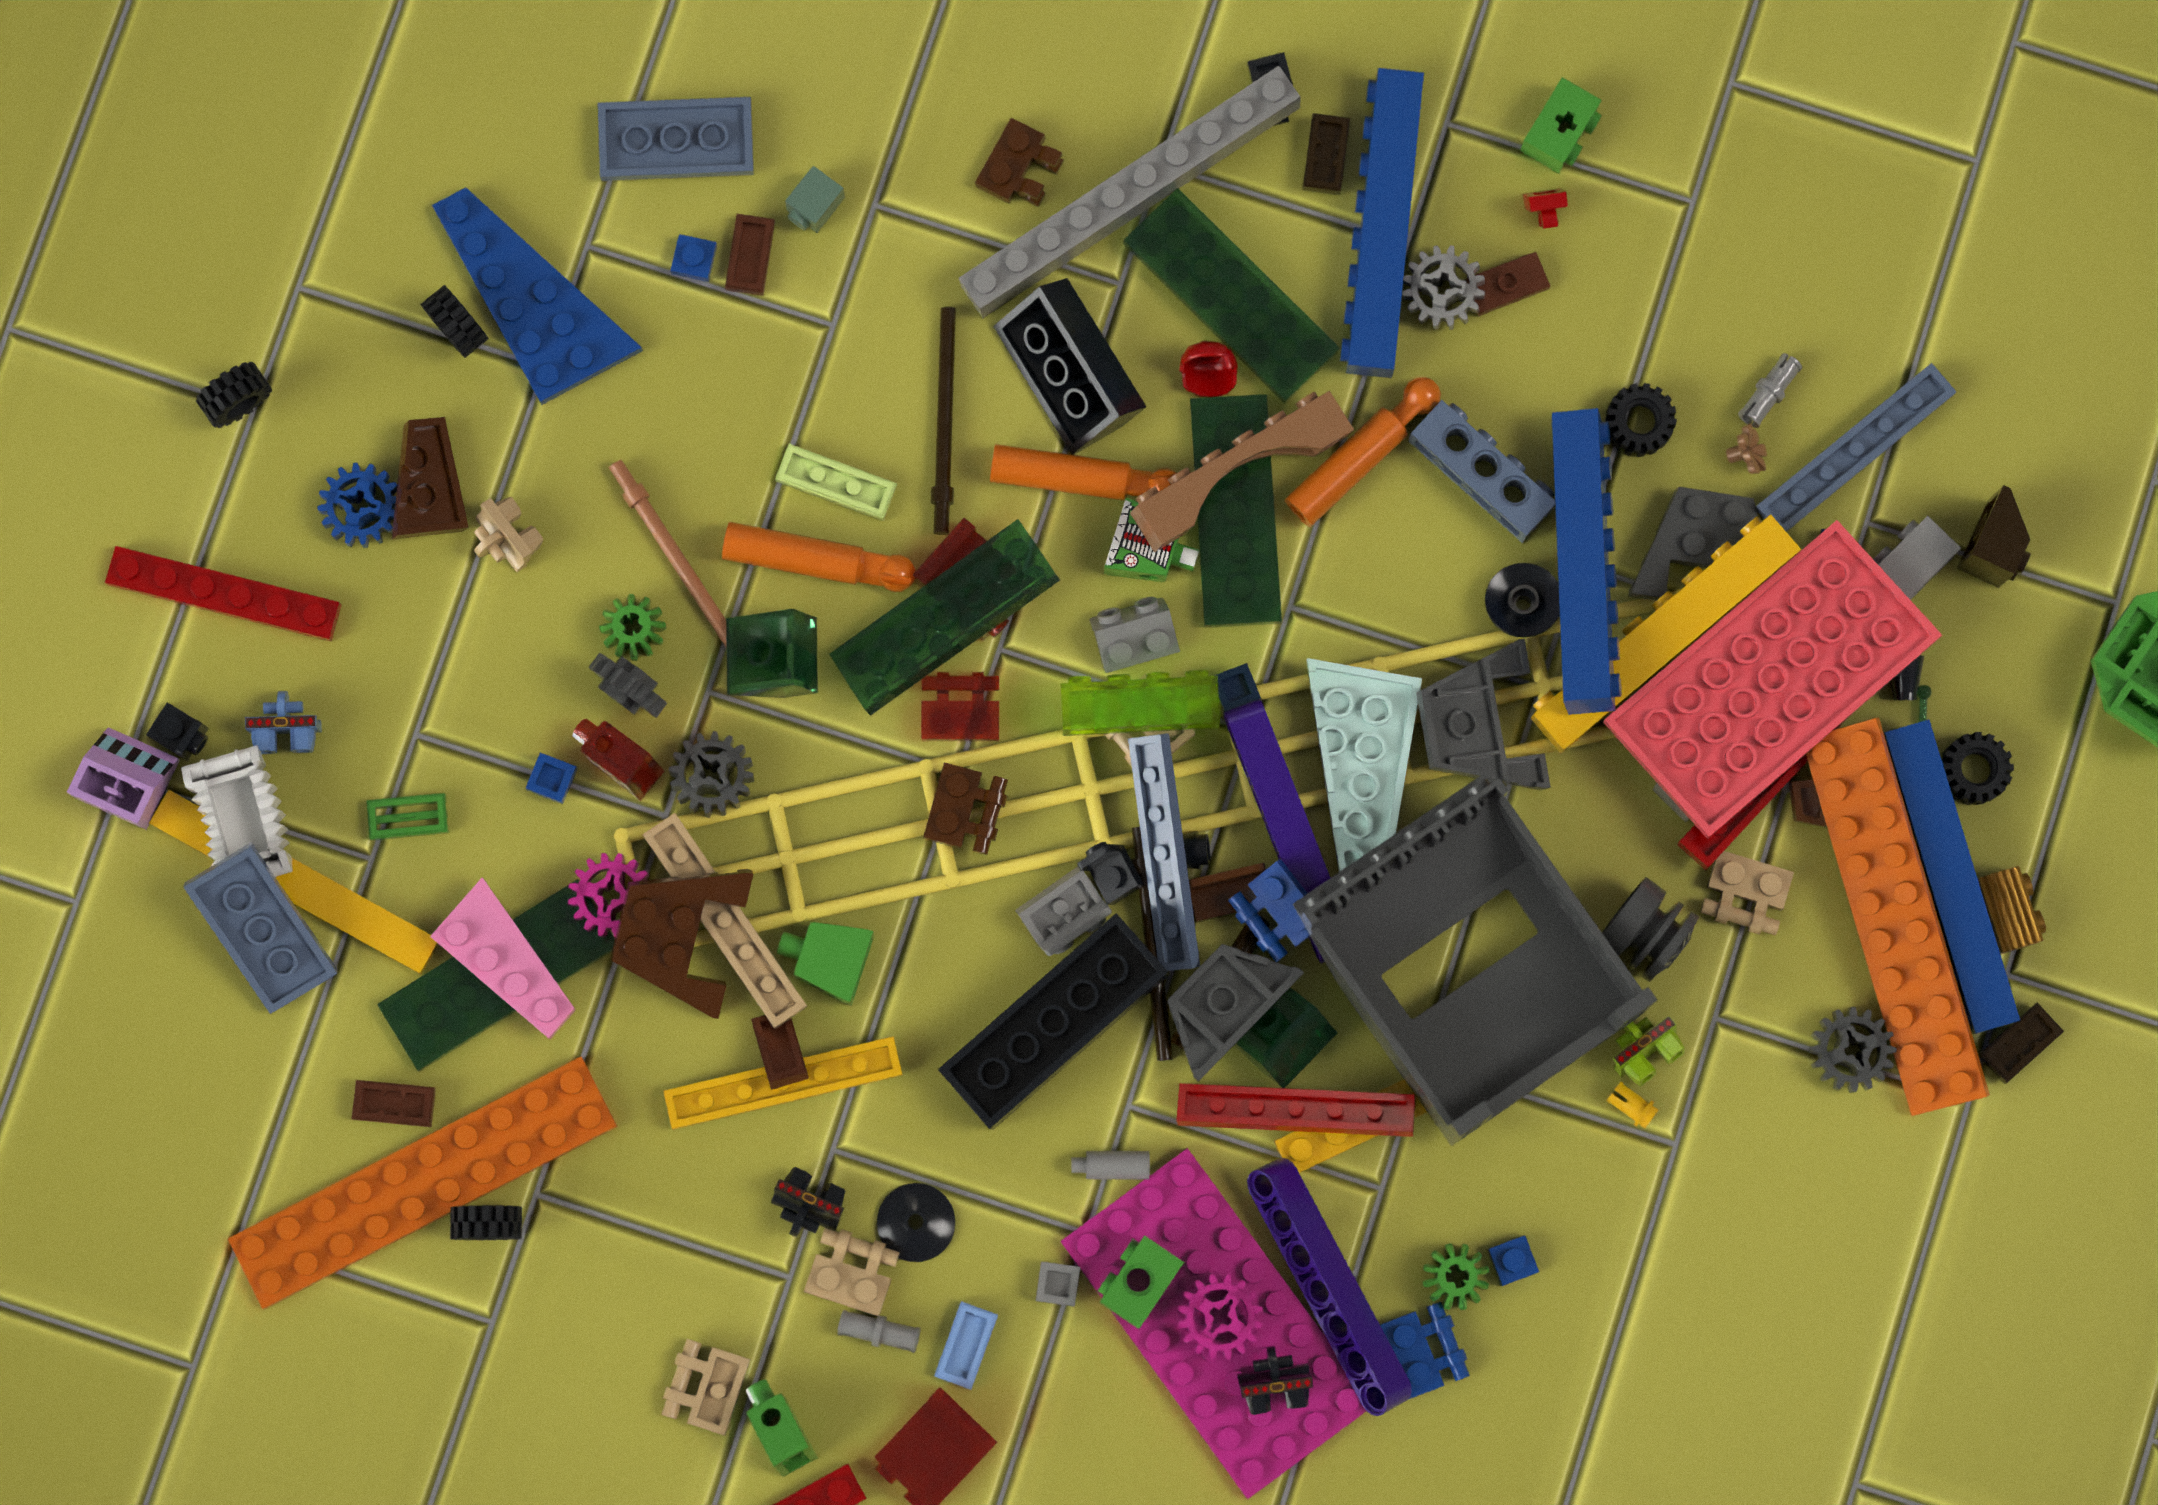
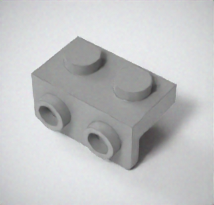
M1142 598L1136 601L1133 606L1123 609H1104L1096 617L1089 619L1106 673L1180 652L1170 610L1164 598Z
M1078 866L1015 910L1038 946L1047 956L1065 952L1073 945L1074 939L1085 931L1091 932L1102 926L1106 921L1105 917L1112 913V910L1103 901L1085 872L1080 871Z

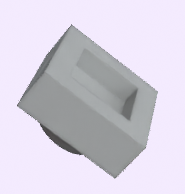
M1041 1261L1036 1301L1075 1307L1080 1267Z

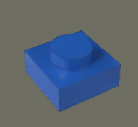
M679 234L671 265V274L709 282L717 243Z
M540 752L525 789L563 804L578 768Z
M1525 1235L1487 1249L1501 1286L1539 1273Z

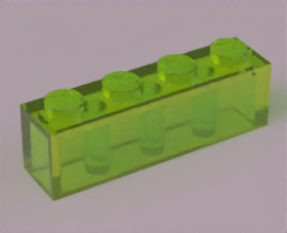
M1207 670L1185 672V677L1170 678L1168 672H1153L1146 674V679L1131 680L1129 674H1113L1107 676V681L1092 682L1090 676H1074L1068 678V683H1060L1063 736L1219 728L1218 676H1209V671Z

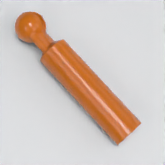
M1418 377L1409 381L1404 388L1403 400L1394 409L1381 408L1285 498V503L1295 516L1308 527H1312L1407 437L1406 425L1417 414H1429L1436 407L1441 398L1439 386L1432 379L1426 377Z
M995 444L990 482L1124 501L1128 495L1138 497L1153 487H1156L1158 492L1171 485L1168 479L1175 475L1176 472L1169 468L1158 469L1154 472L1135 470L1131 468L1129 462Z
M735 522L728 523L722 550V560L856 585L857 582L877 585L891 592H902L908 589L914 583L916 573L914 564L908 557L901 554L888 556L867 552L860 546Z

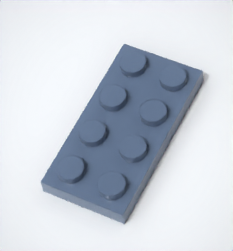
M751 97L598 103L601 181L754 175Z
M252 842L184 882L183 888L270 1014L337 974V967Z

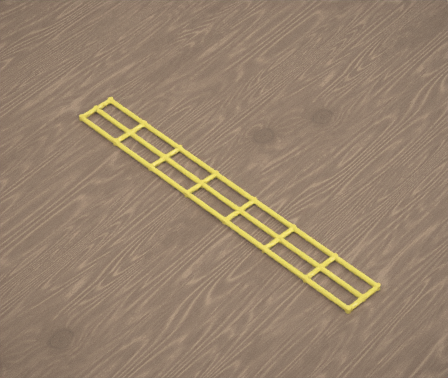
M1681 589L1671 591V594L1674 596ZM1640 598L1618 603V619L1655 611L1651 605L1656 600ZM1560 617L1547 631L1533 637H1515L1499 630L1348 665L1389 672L1525 639L1527 656L1534 681L1494 690L1496 703L1501 705L1537 696L1539 700L1550 690L1554 693L1563 689L1562 675L1551 678L1548 676L1539 640L1541 636L1561 632ZM1308 674L1256 685L1261 700L1310 689ZM1216 694L1172 704L1182 717L1222 709ZM1419 708L1416 711L1414 724L1421 723ZM1096 721L778 794L772 793L769 796L739 802L741 807L738 809L729 804L726 806L727 813L725 816H722L719 809L716 808L713 809L710 818L706 817L704 810L698 811L695 814L680 815L678 818L686 830L769 811L778 853L713 867L714 871L718 872V874L733 873L741 869L752 870L754 874L778 868L782 869L790 910L748 919L756 932L759 933L1084 859L1087 857L1085 852L1101 842L1124 845L1125 849L1133 848L1132 832L1109 836L1100 795L1135 787L1133 773L1096 780L1087 741L1090 738L1104 736L1102 732L1103 726ZM1132 721L1129 725L1125 727V730L1135 729L1138 727ZM1605 724L1595 726L1569 748L1616 737ZM1317 731L1277 739L1282 754L1319 746ZM1231 736L1230 740L1233 750L1173 763L1175 778L1237 765L1246 806L1182 820L1183 835L1262 818ZM1548 738L1504 747L1506 758L1559 752ZM1072 743L1081 784L1008 800L1005 807L1000 808L998 819L1085 799L1094 841L962 871L957 869L953 847L935 842L943 875L805 905L796 864L924 836L928 819L793 849L784 811L785 807L921 777L930 815L938 786L936 773L942 772L944 762L967 767ZM1409 757L1404 786L1454 774L1429 769V764L1412 768ZM1326 788L1298 794L1303 808L1328 803ZM985 806L973 808L969 821L980 823ZM663 820L619 828L615 831L614 838L617 851L624 855L625 865L631 860H635L632 842L644 840L645 838L642 834ZM625 873L624 883L627 888L628 882H633V880ZM707 929L698 930L694 947L715 943Z

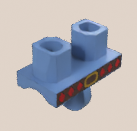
M278 691L277 702L263 703L264 714H277V716L245 717V729L251 734L253 746L258 745L261 754L277 753V734L289 733L291 752L313 753L316 733L322 732L321 720H317L316 715L290 716V713H303V701L289 702L288 692Z

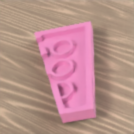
M483 877L430 936L547 1038L551 1039L576 1011Z

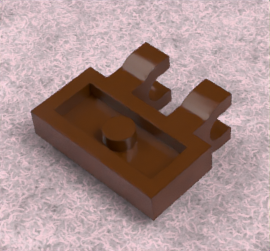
M1011 118L975 181V185L977 188L1010 204L1013 196L1017 195L1039 207L1045 196L1043 191L1044 185L1024 177L1032 162L1057 175L1064 162L1061 158L1062 152L1049 146H1042L1045 141V134Z

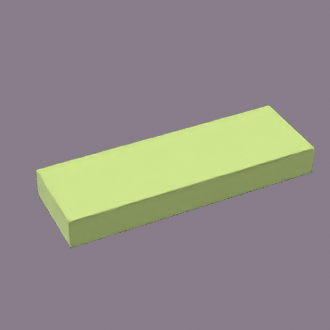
M788 444L775 477L776 482L881 521L885 519L897 488V483L792 444Z

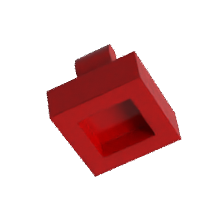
M1558 188L1523 194L1524 208L1529 212L1537 211L1539 227H1542V229L1558 227L1556 208L1568 207L1567 191Z

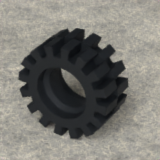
M445 285L420 304L464 358L489 339L475 319Z
M250 361L247 364V362H244L239 367L237 365L231 367L227 373L224 371L218 379L211 380L209 382L210 385L204 387L201 390L202 393L197 395L196 402L213 427L222 428L224 425H231L234 420H241L246 413L250 414L253 412V408L259 407L263 404L262 400L270 396L269 393L272 392V389L255 363Z
M1635 383L1631 384L1627 389L1624 387L1614 396L1606 410L1604 422L1608 421L1610 439H1613L1615 442L1613 446L1617 450L1621 447L1625 450L1624 454L1630 456L1632 453H1637V457H1644L1646 453L1652 455L1659 448L1662 449L1673 434L1677 419H1675L1676 408L1670 404L1672 399L1669 395L1663 396L1661 394L1663 389L1658 386L1656 389H1652L1648 383H1644L1642 386H1638ZM1636 406L1648 408L1655 418L1654 428L1644 434L1633 432L1626 423V414L1631 408Z
M1974 732L1971 735L1965 734L1944 750L1942 753V763L1954 800L1958 801L1961 799L1964 801L1963 804L1971 805L1972 803L1981 805L1993 800L2006 790V786L2012 780L2010 773L2014 771V764H2010L2009 759L2012 755L2010 751L2005 752L2003 749L2005 744L2001 740L1996 742L1993 740L1995 736L1991 734L1984 736L1982 732ZM1977 754L1988 761L1990 774L1985 782L1973 783L1964 777L1962 762L1966 756Z
M503 1205L450 1207V1239H522V1207Z

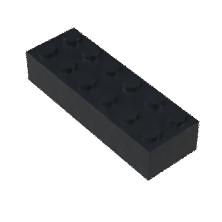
M1115 913L938 1070L989 1129L994 1130L1171 974L1122 918Z

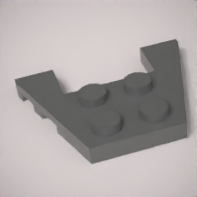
M1678 487L1674 491L1657 528L1656 536L1650 549L1645 554L1638 575L1629 589L1628 596L1657 601L1667 592L1670 563L1694 567L1699 566L1700 568L1710 566L1714 562L1710 556L1727 541L1732 546L1744 537L1740 530L1758 516L1754 498Z
M1519 639L1416 692L1429 769L1478 778L1485 772H1488L1494 781L1500 778L1505 784L1536 790L1551 788L1545 753L1506 758L1493 680L1530 674L1525 639Z

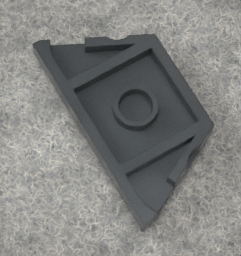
M1221 944L1167 1000L1191 1072L1197 1082L1303 975L1304 972L1300 968L1283 965L1256 954L1252 955L1240 949Z

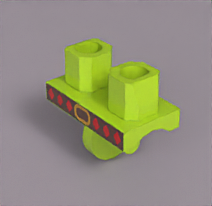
M1668 1016L1654 1027L1647 1017L1637 1024L1632 1021L1623 1028L1625 1033L1615 1040L1621 1049H1625L1613 1057L1616 1064L1614 1069L1620 1077L1626 1074L1641 1087L1656 1074L1655 1068L1646 1059L1655 1051L1659 1052L1668 1065L1680 1058L1685 1053V1048L1677 1035L1676 1023L1672 1018Z

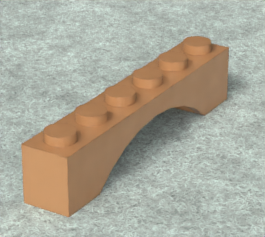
M1330 390L1319 397L1316 392H1313L1296 403L1298 409L1287 416L1284 411L1275 414L1264 422L1267 428L1257 434H1254L1252 429L1243 433L1232 441L1235 447L1224 454L1220 448L1211 452L1200 460L1203 466L1192 473L1188 468L1179 471L1168 479L1171 485L1158 492L1156 487H1153L1136 498L1138 505L1130 514L1154 553L1188 533L1195 525L1200 507L1212 487L1235 468L1252 460L1273 455L1295 454L1315 457L1345 439L1354 429Z

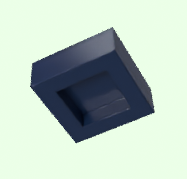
M1247 663L1210 678L1223 712L1258 698L1261 700Z

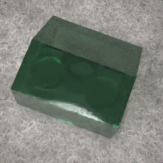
M786 609L726 618L728 695L786 698L818 693L817 617L796 609Z
M1290 987L1234 1046L1262 1073L1281 1088H1286L1337 1035V1031L1313 1004Z

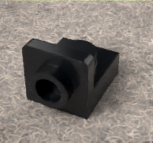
M167 702L146 735L188 761L192 754L197 756L206 745L208 736L205 734L209 728Z
M1106 842L1098 843L1085 852L1087 857L1077 863L1080 871H1090L1107 905H1115L1144 886L1124 845L1107 844Z

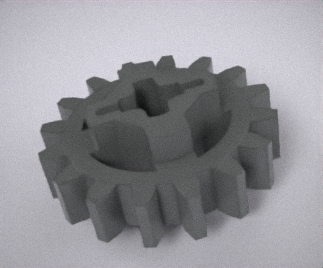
M599 653L590 664V670L603 679L598 688L634 715L642 708L657 718L667 705L665 700L653 692L658 683L624 657L620 656L615 663Z
M713 731L710 740H705L703 735L698 733V743L692 745L689 741L685 740L683 745L686 752L684 754L674 752V760L679 765L669 767L670 776L678 779L670 782L672 791H681L677 796L678 802L681 805L691 801L689 806L691 813L695 814L702 807L706 817L710 818L713 809L718 808L721 815L725 816L728 804L737 809L741 807L738 800L739 795L749 797L750 790L744 784L754 782V775L745 770L753 767L751 758H742L746 753L743 744L733 748L734 740L732 736L728 735L722 742L719 741L716 731ZM710 751L720 752L718 755L705 754V752ZM692 763L694 774L689 777V782L686 783L687 768ZM702 765L713 773L718 772L721 784L710 776L706 777ZM737 766V778L732 787L729 782V775L734 771V767ZM705 794L718 795L719 797L707 798L703 796Z
M1850 1007L1846 1017H1844L1843 1013L1838 1009L1832 1012L1834 1022L1827 1018L1821 1019L1819 1023L1824 1031H1814L1811 1034V1037L1819 1041L1818 1045L1808 1048L1809 1053L1818 1054L1819 1058L1811 1066L1812 1068L1822 1067L1824 1069V1073L1820 1077L1822 1082L1831 1077L1835 1079L1833 1089L1835 1090L1841 1089L1844 1083L1847 1084L1849 1093L1857 1092L1858 1083L1861 1084L1865 1091L1873 1088L1871 1078L1882 1082L1885 1076L1881 1069H1891L1894 1066L1890 1060L1886 1059L1887 1055L1896 1052V1047L1887 1046L1886 1040L1893 1036V1032L1882 1033L1880 1028L1885 1021L1882 1018L1874 1023L1870 1021V1010H1866L1861 1016H1857L1856 1007ZM1851 1024L1865 1028L1871 1035L1865 1036L1856 1032ZM1835 1030L1836 1043L1833 1050L1827 1052L1829 1038ZM1849 1043L1851 1045L1858 1044L1860 1047V1051L1855 1056H1847L1844 1049L1849 1046ZM1877 1048V1058L1870 1069L1869 1067L1871 1066L1868 1059L1872 1049ZM1840 1064L1849 1068L1851 1075L1853 1074L1854 1076L1841 1073L1833 1065Z

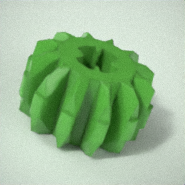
M629 594L627 606L623 607L621 601L616 598L613 600V604L617 612L603 611V617L612 623L600 625L599 630L603 634H611L604 640L606 648L617 645L615 650L616 657H623L626 651L630 649L631 660L637 661L639 657L638 649L643 648L645 654L650 657L653 655V651L648 644L650 642L656 645L663 644L662 637L654 632L666 630V623L655 621L662 614L659 607L648 611L651 604L648 597H644L639 605L636 606L634 594ZM636 619L642 630L638 634L633 631V635L630 636L624 625L628 621L633 624V620Z
M1451 1243L1446 1244L1445 1254L1447 1259L1435 1250L1431 1253V1257L1438 1264V1267L1431 1264L1423 1266V1271L1435 1274L1433 1279H1427L1422 1282L1423 1287L1436 1285L1438 1289L1429 1298L1434 1302L1442 1294L1446 1295L1443 1302V1308L1446 1310L1451 1308L1454 1297H1456L1460 1310L1467 1309L1465 1295L1472 1302L1478 1303L1481 1298L1473 1288L1486 1290L1489 1287L1487 1282L1477 1280V1275L1489 1273V1268L1487 1266L1475 1268L1474 1264L1482 1258L1479 1252L1472 1255L1469 1260L1466 1259L1469 1251V1246L1466 1244L1461 1245L1458 1256H1455L1453 1245ZM1451 1266H1455L1458 1272L1464 1271L1466 1280L1460 1281L1463 1285L1460 1288H1456L1454 1282H1447L1446 1274L1452 1273L1449 1269Z

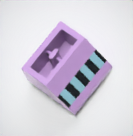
M108 727L83 757L67 793L84 803L147 830L149 822L162 799L180 759Z

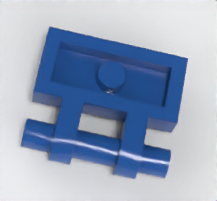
M1281 859L1248 884L1257 896L1252 902L1249 903L1241 891L1228 900L1237 912L1234 916L1241 925L1246 923L1259 940L1256 943L1263 953L1267 951L1275 962L1280 961L1288 954L1279 942L1286 935L1295 947L1310 937L1292 905L1308 893ZM1264 908L1267 909L1278 923V926L1272 931L1258 915Z
M1442 1302L1427 1306L1432 1322L1421 1326L1416 1311L1380 1324L1410 1381L1412 1393L1409 1399L1444 1386L1439 1370L1450 1367L1455 1381L1470 1376L1464 1362L1468 1360L1464 1348L1459 1349L1451 1328L1455 1326L1451 1315H1446ZM1437 1333L1445 1354L1434 1359L1426 1339L1427 1336Z

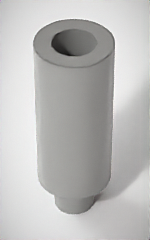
M1086 1151V1157H1071V1173H1086V1179H1149V1151Z

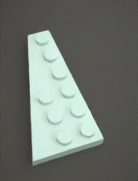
M1307 658L1306 663L1338 870L1340 872L1396 834L1418 705L1416 692L1420 691L1422 678Z

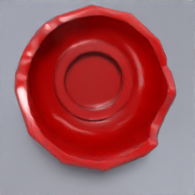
M1204 340L1188 346L1181 356L1179 371L1182 374L1183 387L1187 391L1197 396L1215 398L1227 395L1235 388L1238 365L1235 355L1226 345Z

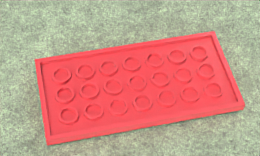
M1836 520L1604 719L1603 723L1708 839L1940 639L1942 634L1840 522Z

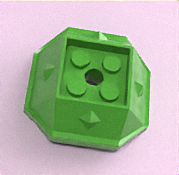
M2158 591L2137 595L2131 600L2090 661L2105 712L2158 748Z

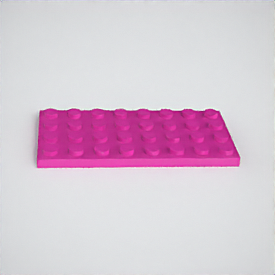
M1187 1148L1151 1174L1149 1179L1140 1182L1060 1242L1078 1267H1080V1270L1101 1299L1104 1295L1099 1293L1098 1289L1110 1271L1116 1275L1119 1274L1126 1263L1120 1257L1132 1239L1140 1243L1145 1235L1184 1262L1139 1330L1112 1312V1314L1244 1496L1249 1499L1364 1414L1366 1410L1357 1397L1323 1332ZM1134 1269L1128 1273L1127 1284L1131 1290L1141 1292L1148 1288L1150 1279L1144 1270ZM1211 1274L1216 1276L1218 1283H1223L1226 1274L1231 1275V1285L1236 1286L1240 1281H1246L1243 1292L1247 1295L1250 1292L1256 1291L1257 1296L1251 1303L1253 1306L1263 1307V1311L1254 1314V1320L1262 1322L1263 1327L1253 1328L1251 1331L1258 1340L1256 1343L1245 1340L1243 1342L1246 1349L1244 1354L1238 1352L1236 1348L1231 1349L1232 1356L1230 1360L1225 1359L1223 1351H1218L1216 1358L1210 1360L1209 1349L1207 1348L1196 1354L1195 1348L1198 1343L1195 1340L1185 1343L1183 1340L1190 1333L1188 1328H1178V1323L1186 1320V1314L1177 1311L1178 1306L1189 1305V1301L1183 1294L1185 1291L1196 1294L1198 1291L1194 1282L1197 1280L1201 1281L1205 1286L1209 1285V1275ZM1215 1290L1205 1294L1203 1297L1211 1302L1224 1299L1228 1291ZM1240 1300L1236 1306L1237 1317L1239 1321L1246 1325L1247 1313L1244 1304ZM1231 1301L1220 1310L1211 1309L1210 1314L1214 1317L1209 1333H1212L1221 1324H1226L1227 1326L1230 1324L1231 1320L1226 1315ZM1194 1309V1324L1198 1333L1201 1334L1205 1327L1203 1315ZM1229 1332L1221 1333L1216 1336L1212 1343L1227 1344L1236 1340L1237 1337ZM1275 1346L1277 1357L1292 1355L1293 1365L1308 1363L1313 1380V1388H1309L1308 1406L1296 1409L1287 1408L1284 1392L1269 1394L1271 1411L1252 1415L1246 1399L1242 1398L1237 1374L1254 1371L1252 1361L1267 1359L1266 1347Z

